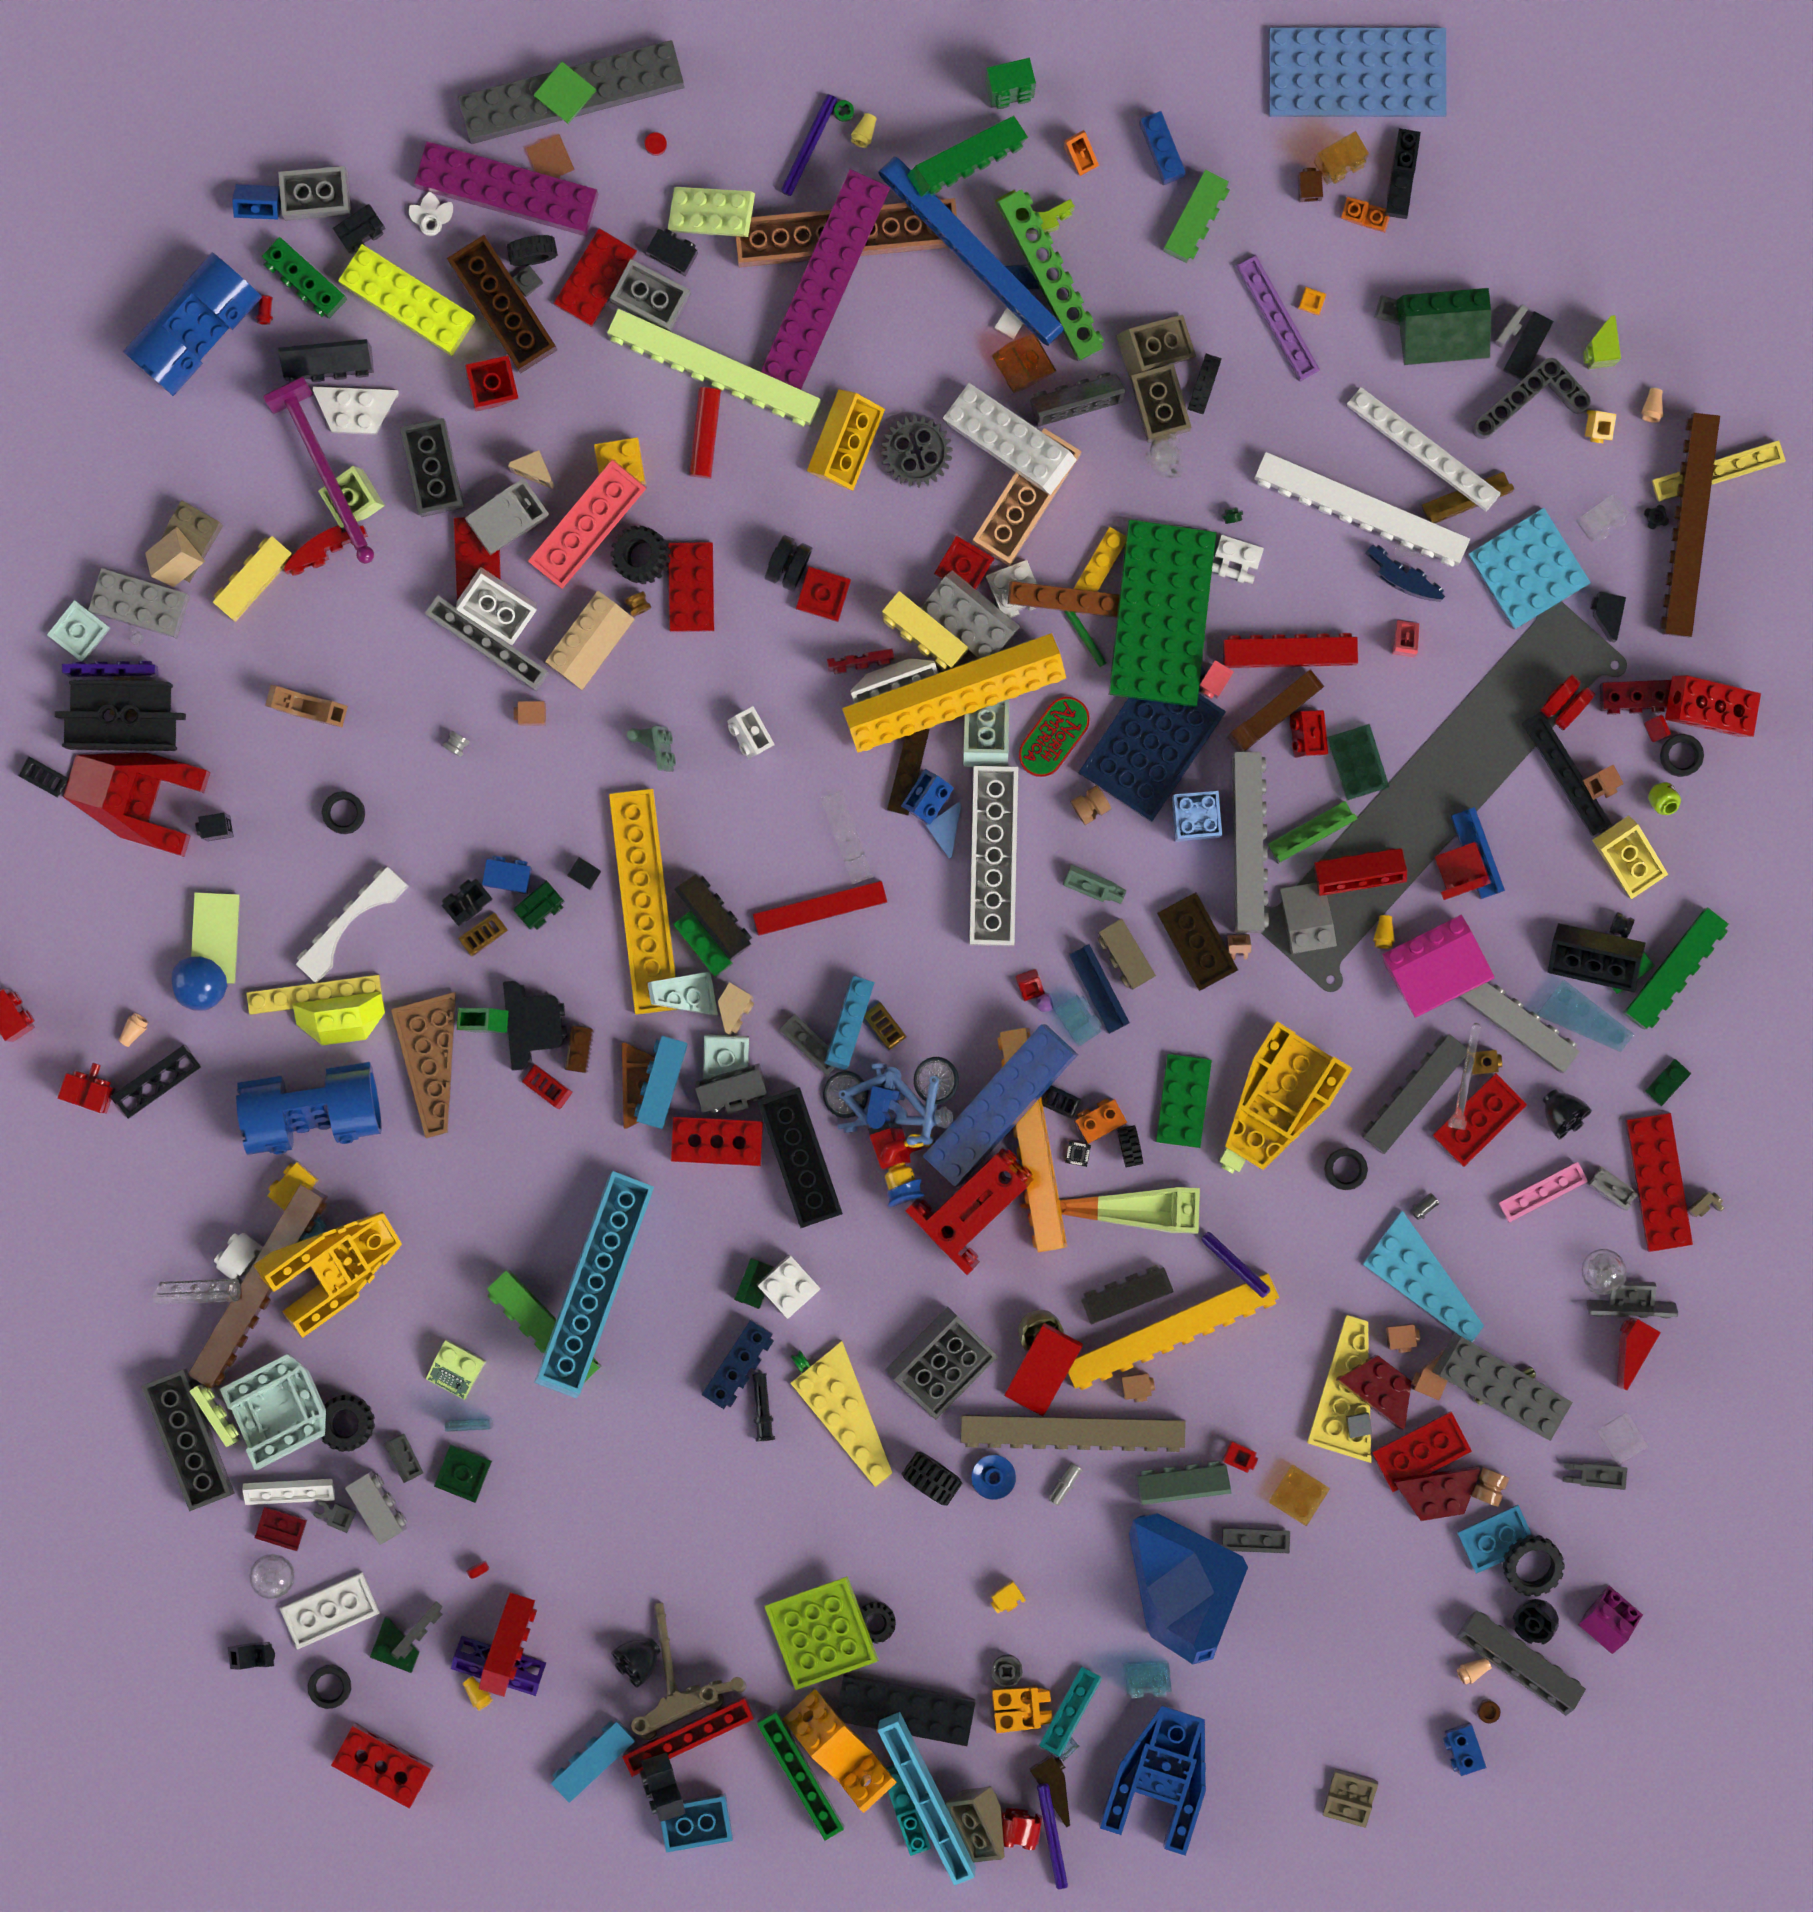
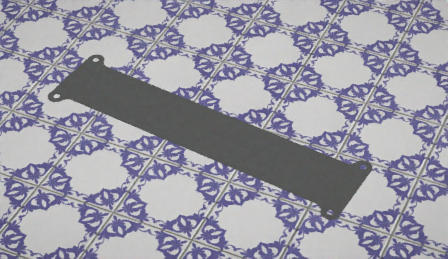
M1562 601L1538 615L1531 627L1320 859L1331 860L1346 855L1356 856L1366 852L1375 853L1389 848H1402L1407 867V882L1327 895L1334 925L1336 947L1291 954L1282 902L1276 907L1264 906V913H1268L1269 925L1261 934L1323 990L1327 992L1337 991L1343 983V977L1340 973L1342 960L1378 922L1379 916L1387 912L1434 860L1435 856L1457 834L1451 816L1473 807L1478 811L1536 747L1522 723L1541 712L1540 709L1547 702L1550 694L1571 674L1581 681L1580 686L1574 692L1577 695L1583 688H1589L1600 676H1622L1627 669L1626 659ZM1613 661L1619 663V668L1616 670L1611 668ZM1560 709L1552 717L1548 718L1545 716L1552 728L1556 725L1555 719L1562 712ZM1314 866L1296 886L1316 883ZM1330 975L1335 978L1333 984H1328L1326 981Z

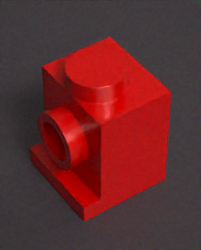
M1230 1441L1222 1461L1248 1473L1249 1469L1254 1470L1258 1458L1255 1457L1257 1452ZM1239 1453L1245 1455V1459L1241 1462L1237 1460Z

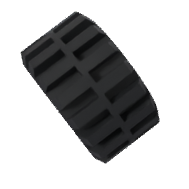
M631 526V530L624 529L622 531L624 534L622 536L618 534L616 536V539H618L617 543L613 542L611 546L614 548L610 556L614 558L611 562L616 567L615 570L624 578L634 583L655 582L654 578L660 579L663 576L661 572L663 570L666 572L668 569L666 563H670L671 560L668 557V554H671L667 547V541L663 539L662 535L645 526ZM641 543H648L651 549L648 562L643 566L634 567L631 562L633 549Z
M348 1394L337 1396L327 1401L324 1405L326 1409L325 1436L322 1437V1442L325 1445H329V1448L340 1452L353 1451L364 1445L372 1436V1431L375 1428V1417L371 1412V1407L365 1403L366 1401L357 1398L358 1396ZM341 1410H350L358 1418V1429L351 1436H341L334 1429L333 1418Z
M918 1451L901 1473L908 1483L932 1500L948 1506L963 1484L961 1479L945 1466L925 1453Z

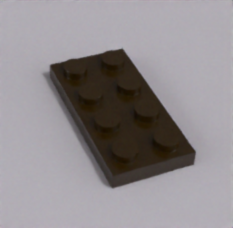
M1197 892L1157 913L1198 991L1238 971Z

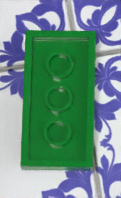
M1167 1054L1156 1137L1157 1143L1201 1148L1212 1060Z

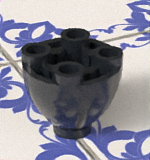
M1556 1089L1549 1092L1543 1098L1548 1125L1558 1140L1566 1136L1570 1130L1575 1132L1580 1129L1584 1124L1582 1120L1592 1112L1591 1108L1578 1097L1559 1093Z
M649 1638L646 1641L635 1640L617 1647L611 1654L617 1661L615 1664L617 1670L622 1675L626 1673L629 1676L630 1682L638 1688L652 1674L656 1665L657 1655L661 1650L657 1643Z

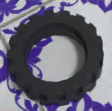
M1205 354L1187 410L1204 414L1222 358Z
M1527 1535L1526 1538L1522 1539L1521 1537L1516 1540L1515 1544L1512 1543L1509 1546L1508 1553L1505 1552L1504 1554L1505 1562H1503L1502 1566L1506 1579L1518 1593L1521 1594L1522 1592L1525 1596L1534 1595L1537 1597L1541 1596V1593L1547 1594L1551 1588L1557 1587L1559 1579L1563 1577L1562 1570L1565 1569L1562 1554L1550 1539H1544L1540 1535L1536 1537ZM1532 1550L1545 1551L1551 1559L1548 1572L1536 1581L1520 1579L1516 1573L1519 1559Z

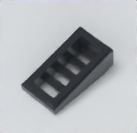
M31 757L27 758L18 774L20 778L57 798L69 779ZM32 764H34L36 767L29 777L26 774ZM41 768L44 771L40 779L36 781L34 779ZM50 773L52 774V776L49 779L47 785L45 786L42 783L44 782L47 774ZM57 777L60 780L55 789L52 790L50 788Z
M1051 1085L1048 1088L1049 1090L1044 1101H1042V1105L1073 1119L1081 1099ZM1054 1091L1057 1094L1052 1105H1050L1048 1101ZM1063 1095L1065 1096V1098L1059 1109L1056 1107V1105L1060 1099V1096ZM1069 1099H1071L1073 1102L1069 1111L1066 1112L1064 1109Z

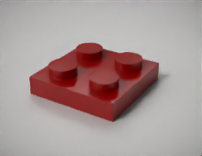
M956 536L934 575L943 580L948 573L954 571L976 590L995 558Z
M808 567L796 610L839 622L851 579Z

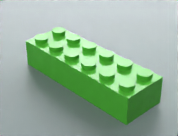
M506 1270L487 1288L490 1292L487 1296L494 1304L500 1303L505 1308L503 1313L511 1321L516 1320L521 1325L518 1327L519 1330L526 1337L531 1335L536 1340L534 1345L537 1349L545 1353L557 1319L510 1270ZM594 1357L585 1382L601 1367Z

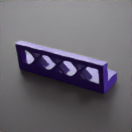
M461 1636L453 1657L451 1669L481 1679L486 1662L483 1654L490 1651L491 1645ZM463 1644L473 1647L475 1652L470 1654L462 1652ZM522 1655L520 1661L516 1660L517 1666L515 1667H518L514 1680L509 1681L508 1688L536 1696L546 1662ZM533 1666L540 1669L538 1675L528 1673L526 1668Z

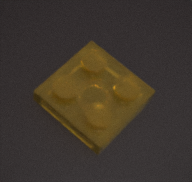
M1291 1464L1268 1502L1307 1526L1330 1488Z

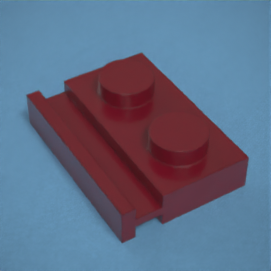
M264 1507L254 1538L298 1551L307 1519Z

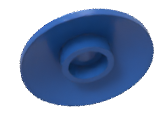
M988 1455L975 1464L971 1476L972 1484L976 1492L982 1497L990 1500L1001 1499L1013 1490L1016 1483V1472L1011 1462L999 1455ZM991 1473L998 1475L996 1481L990 1480L989 1475Z

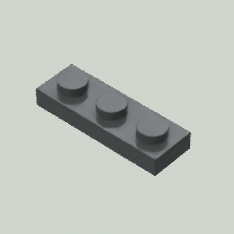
M794 1013L779 1030L828 1076L835 1069L834 1066L824 1064L829 1046Z
M1223 1528L1222 1546L1231 1551L1289 1554L1290 1531Z
M437 1601L392 1651L391 1655L396 1660L400 1656L405 1659L413 1649L410 1646L415 1639L420 1641L428 1632L425 1627L430 1622L435 1624L443 1615L440 1612L443 1606Z

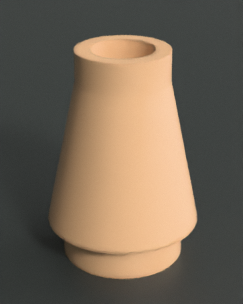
M1651 388L1649 390L1641 412L1643 420L1657 423L1663 417V391L1661 389Z
M133 1013L132 1016L128 1017L118 1041L129 1047L147 1030L146 1026L149 1022L141 1015Z
M1486 1658L1461 1664L1460 1668L1457 1669V1674L1464 1685L1468 1683L1473 1684L1492 1667Z

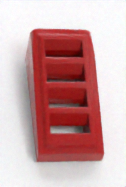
M534 1064L522 1081L557 1109H561L573 1093V1091L536 1064ZM538 1073H540V1074H541L540 1078H539V1079L537 1080V1082L533 1085V1084H532V1081L535 1079V1077L538 1075ZM545 1079H548L545 1086L542 1088V1090H540L539 1087L542 1085ZM553 1084L556 1085L548 1096L546 1093L549 1091ZM562 1090L558 1097L554 1100L559 1091Z

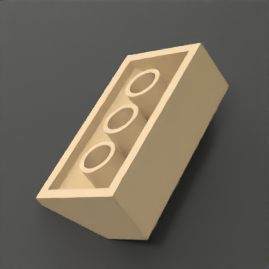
M597 591L546 659L545 663L579 689L583 690L635 619L600 591Z

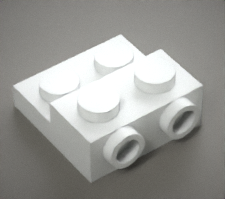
M1027 560L986 575L997 607L1009 618L1020 615L1019 611L1026 608L1028 611L1037 609L1007 604L1009 582L1037 584Z

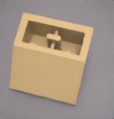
M730 982L718 1000L724 1029L728 1035H731L732 1032L737 1034L743 1024L740 1019L744 1013L748 1015L755 1004L752 1002L753 996Z

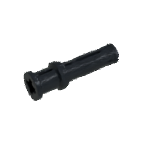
M767 1373L752 1374L757 1417L754 1419L757 1427L756 1442L775 1440L772 1432V1422L774 1419L772 1415L770 1416Z

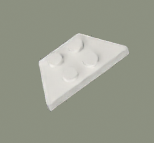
M313 387V392L332 433L377 435L383 420L390 412L392 404L399 396L398 390Z

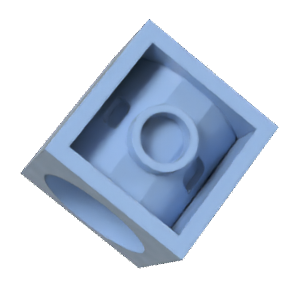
M1218 791L1174 794L1172 796L1175 842L1216 839L1222 836Z

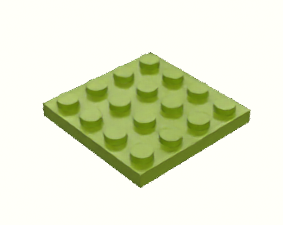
M848 1576L764 1606L795 1690L879 1661Z

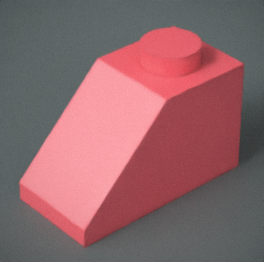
M1215 660L1199 685V688L1202 689L1201 693L1210 699L1213 696L1218 698L1234 671Z

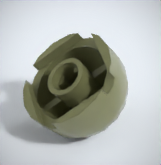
M1038 1309L1027 1313L1021 1319L1018 1326V1336L1024 1350L1028 1352L1043 1323L1064 1333V1329L1056 1315L1050 1311Z

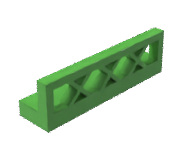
M1346 801L1267 845L1279 864L1356 821L1358 818L1355 813L1352 814Z

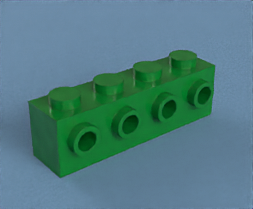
M281 237L262 255L266 261L263 265L272 273L277 271L282 276L280 280L287 287L294 286L298 290L297 296L305 303L309 300L315 306L312 309L319 316L323 317L326 315L330 319L347 301L346 296Z

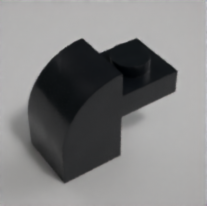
M270 1642L228 1647L230 1669L241 1670L253 1667L274 1666L275 1651Z

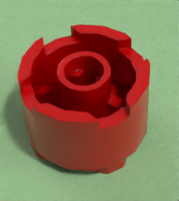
M1006 1808V1812H1003L1001 1809L1004 1847L1012 1848L1015 1844L1022 1845V1848L1027 1850H1035L1039 1842L1042 1816L1038 1813L1035 1814V1817L1030 1816L1028 1810Z

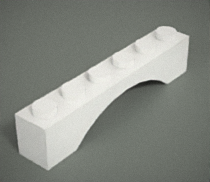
M389 867L385 870L383 868L379 869L373 876L375 880L370 886L368 884L364 885L358 892L360 896L356 901H349L343 908L345 912L340 918L334 917L327 925L329 929L324 935L319 933L312 941L314 945L309 950L304 949L297 957L299 961L296 965L315 983H318L333 968L336 946L347 926L368 909L381 904L395 902L409 887Z

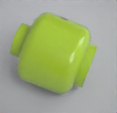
M1668 782L1654 785L1648 795L1650 804L1660 815L1675 813L1681 803L1679 793Z

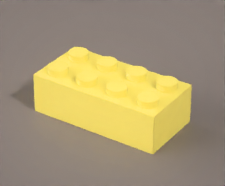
M900 591L882 611L883 622L892 630L896 627L901 631L900 636L908 643L913 641L917 644V650L928 658L929 655L933 657L935 665L942 671L955 668L968 652V646Z

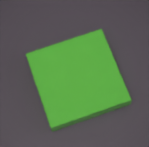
M561 61L536 91L534 97L569 124L596 92V89Z

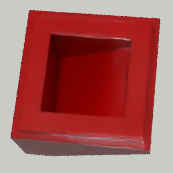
M1662 714L1644 723L1652 742L1671 735Z
M1036 969L1015 976L1024 1002L1045 994Z

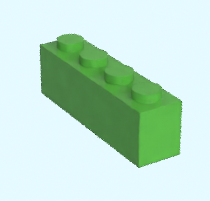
M1205 169L1163 251L1185 263L1188 262L1189 258H1195L1199 247L1196 246L1199 239H1205L1210 229L1206 227L1209 220H1215L1220 210L1217 208L1219 201H1225L1230 191L1227 188L1229 181Z

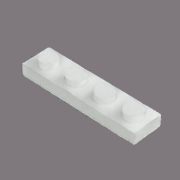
M333 1479L243 1483L245 1505L335 1500Z

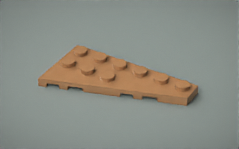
M456 992L391 1009L425 1138L448 1133Z

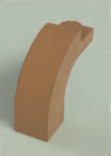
M270 685L265 704L267 707L286 714L337 727H343L348 706L334 701L308 696L276 685Z

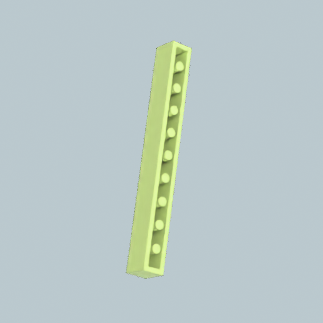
M620 309L617 310L607 332L608 336L611 337L610 341L617 345L627 344L631 346L630 350L640 355H643V352L651 355V359L655 362L663 364L665 361L671 364L672 369L683 373L685 370L692 373L691 377L703 382L704 379L712 382V387L721 391L724 388L732 391V396L741 400L744 397L752 400L751 404L758 408L764 409L766 406L772 409L774 415L784 418L786 415L793 419V423L804 427L805 424L811 425L821 403V399Z

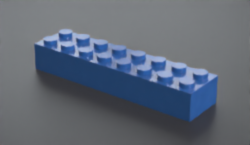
M1041 1024L923 1157L955 1187L961 1186L1079 1054L1047 1024Z

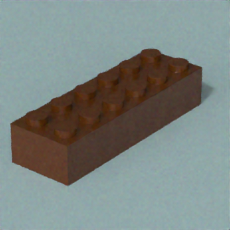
M482 235L447 258L449 264L520 374L557 351L556 345L485 235Z

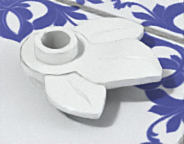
M428 192L425 195L420 206H409L411 220L420 225L421 231L427 236L437 235L441 231L442 225L449 222L453 215L452 202L440 205L439 200L432 192ZM429 222L435 223L433 229L427 228Z

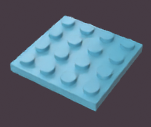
M1545 508L1468 554L1514 630L1591 583Z

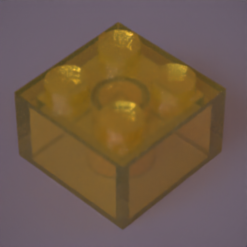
M1355 131L1318 152L1314 164L1319 171H1322V177L1327 185L1331 182L1337 184L1345 179V175L1348 172L1356 173L1364 168L1369 152Z

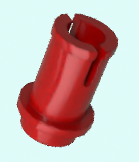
M262 295V298L259 300L258 315L255 316L258 324L270 325L273 320L271 316L273 297Z

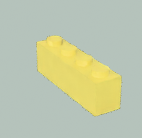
M273 536L269 539L266 537L259 544V551L255 555L251 554L244 561L243 564L245 566L240 572L235 571L228 580L230 583L226 588L221 587L214 595L215 600L213 603L235 622L282 571L293 556Z

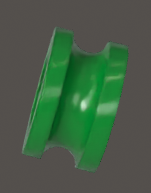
M846 100L839 101L834 108L835 117L841 122L850 121L854 115L853 105ZM847 106L850 114L839 115L840 110L838 111V109Z
M801 1350L798 1351L797 1355H791V1358L801 1372L804 1371V1367H810Z

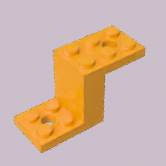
M816 1689L783 1718V1721L808 1754L841 1784L863 1813L897 1783L868 1744L837 1716ZM813 1715L812 1720H810L809 1722H807L808 1719ZM871 1779L869 1785L865 1786L866 1782Z

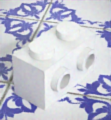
M754 706L727 720L730 733L737 738L740 751L744 756H747L748 760L775 745Z

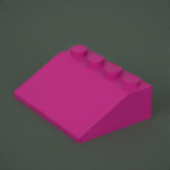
M1462 914L1382 954L1386 969L1415 1018L1495 978Z

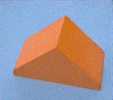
M1084 130L1064 140L1063 148L1079 176L1099 166Z

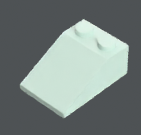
M1009 699L999 702L994 706L979 709L974 713L965 714L963 767H1008Z

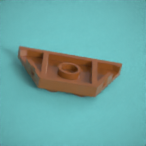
M622 1043L624 1129L639 1123L636 1122L638 1117H635L634 1113L637 1104H642L644 1098L640 1093L643 1083H648L650 1074H647L650 1060H655L654 1056L627 1043Z

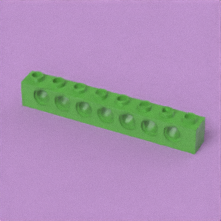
M1021 189L996 202L1055 318L1063 326V334L1077 361L1103 349V337L1099 331L1095 332L1092 326L1094 320L1090 312H1085L1081 305L1084 303L1079 291L1075 292L1071 286L1074 281L1068 271L1064 272L1061 266L1064 262L1059 252H1054L1051 247L1053 240L1048 231L1044 233L1041 227L1043 221L1039 213H1034L1030 205L1033 204L1029 193H1024ZM1019 208L1024 209L1027 213L1024 221L1016 218V211ZM1029 228L1037 232V238L1034 241H1030L1026 237V231ZM1039 248H1043L1047 252V258L1044 261L1036 257V252ZM1049 268H1054L1057 271V278L1054 281L1049 280L1046 276ZM1059 288L1066 289L1068 293L1064 301L1057 298L1056 293ZM1071 307L1075 308L1078 312L1075 320H1070L1067 317V310ZM1081 327L1085 328L1088 332L1085 340H1080L1077 337V331Z

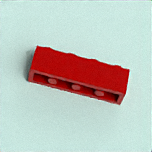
M1389 848L1375 853L1366 852L1362 855H1346L1331 860L1322 859L1319 862H1314V875L1319 896L1407 882V867L1402 848Z

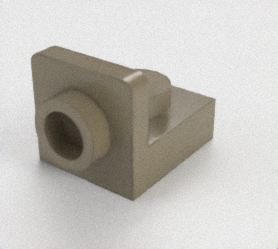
M1705 1192L1687 1211L1692 1217H1697L1698 1215L1702 1217L1710 1210V1204L1717 1211H1722L1725 1208L1721 1205L1723 1200L1715 1192L1712 1194Z

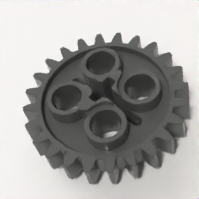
M914 415L913 421L910 422L905 417V424L902 425L899 421H896L898 428L890 427L889 430L892 435H884L888 442L881 444L882 447L887 449L881 452V456L887 457L883 461V465L890 464L886 470L887 473L894 471L892 479L901 477V485L907 480L910 488L913 482H916L918 488H920L923 481L926 486H929V479L937 482V474L944 476L942 468L949 469V465L945 461L952 460V457L947 455V453L952 452L953 448L946 447V445L951 442V439H944L947 431H939L941 424L934 427V419L926 423L925 416L921 418V421H917V417ZM925 432L929 434L930 440L926 443L920 442L917 438L920 433ZM910 433L914 435L918 450H923L920 452V457L925 468L924 470L920 469L916 454H911L913 452V444L909 437ZM904 439L908 441L909 447L905 450L899 449L896 445L899 440ZM929 453L937 457V461L933 464L927 463L924 459ZM908 460L914 461L916 464V468L912 471L906 470L903 466Z

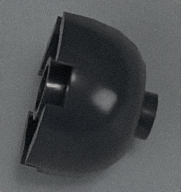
M1527 1600L1517 1608L1513 1615L1516 1625L1515 1632L1529 1644L1533 1642L1542 1643L1541 1645L1546 1644L1553 1638L1559 1627V1617L1556 1609L1545 1600Z

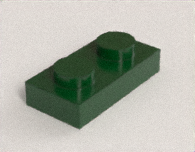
M1673 1059L1644 1092L1659 1106H1663L1692 1073L1679 1061Z

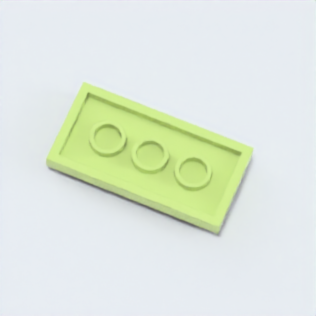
M674 187L668 230L677 233L748 237L755 193L739 190Z

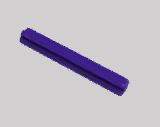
M1207 1232L1202 1237V1242L1260 1297L1264 1298L1270 1292L1269 1286L1211 1232Z

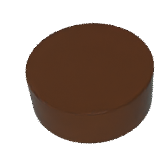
M1487 1700L1479 1705L1477 1714L1483 1722L1491 1724L1499 1719L1501 1711L1495 1702Z

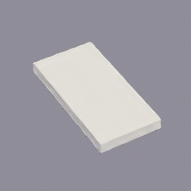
M363 1572L280 1608L297 1650L380 1614Z

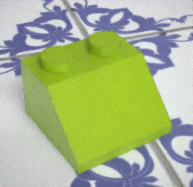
M1611 315L1586 346V350L1583 351L1584 364H1588V369L1612 367L1621 360L1615 315Z

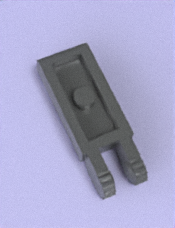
M1564 1463V1468L1568 1470H1581V1478L1566 1476L1563 1477V1482L1576 1483L1581 1486L1626 1490L1627 1467L1582 1463V1465Z

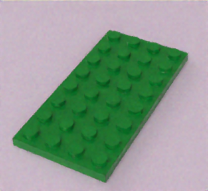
M1137 520L1128 521L1108 695L1191 707L1197 706L1216 532Z

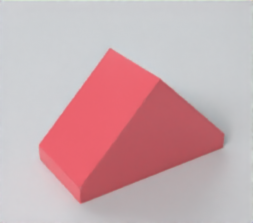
M1397 620L1392 654L1414 658L1418 653L1419 623Z

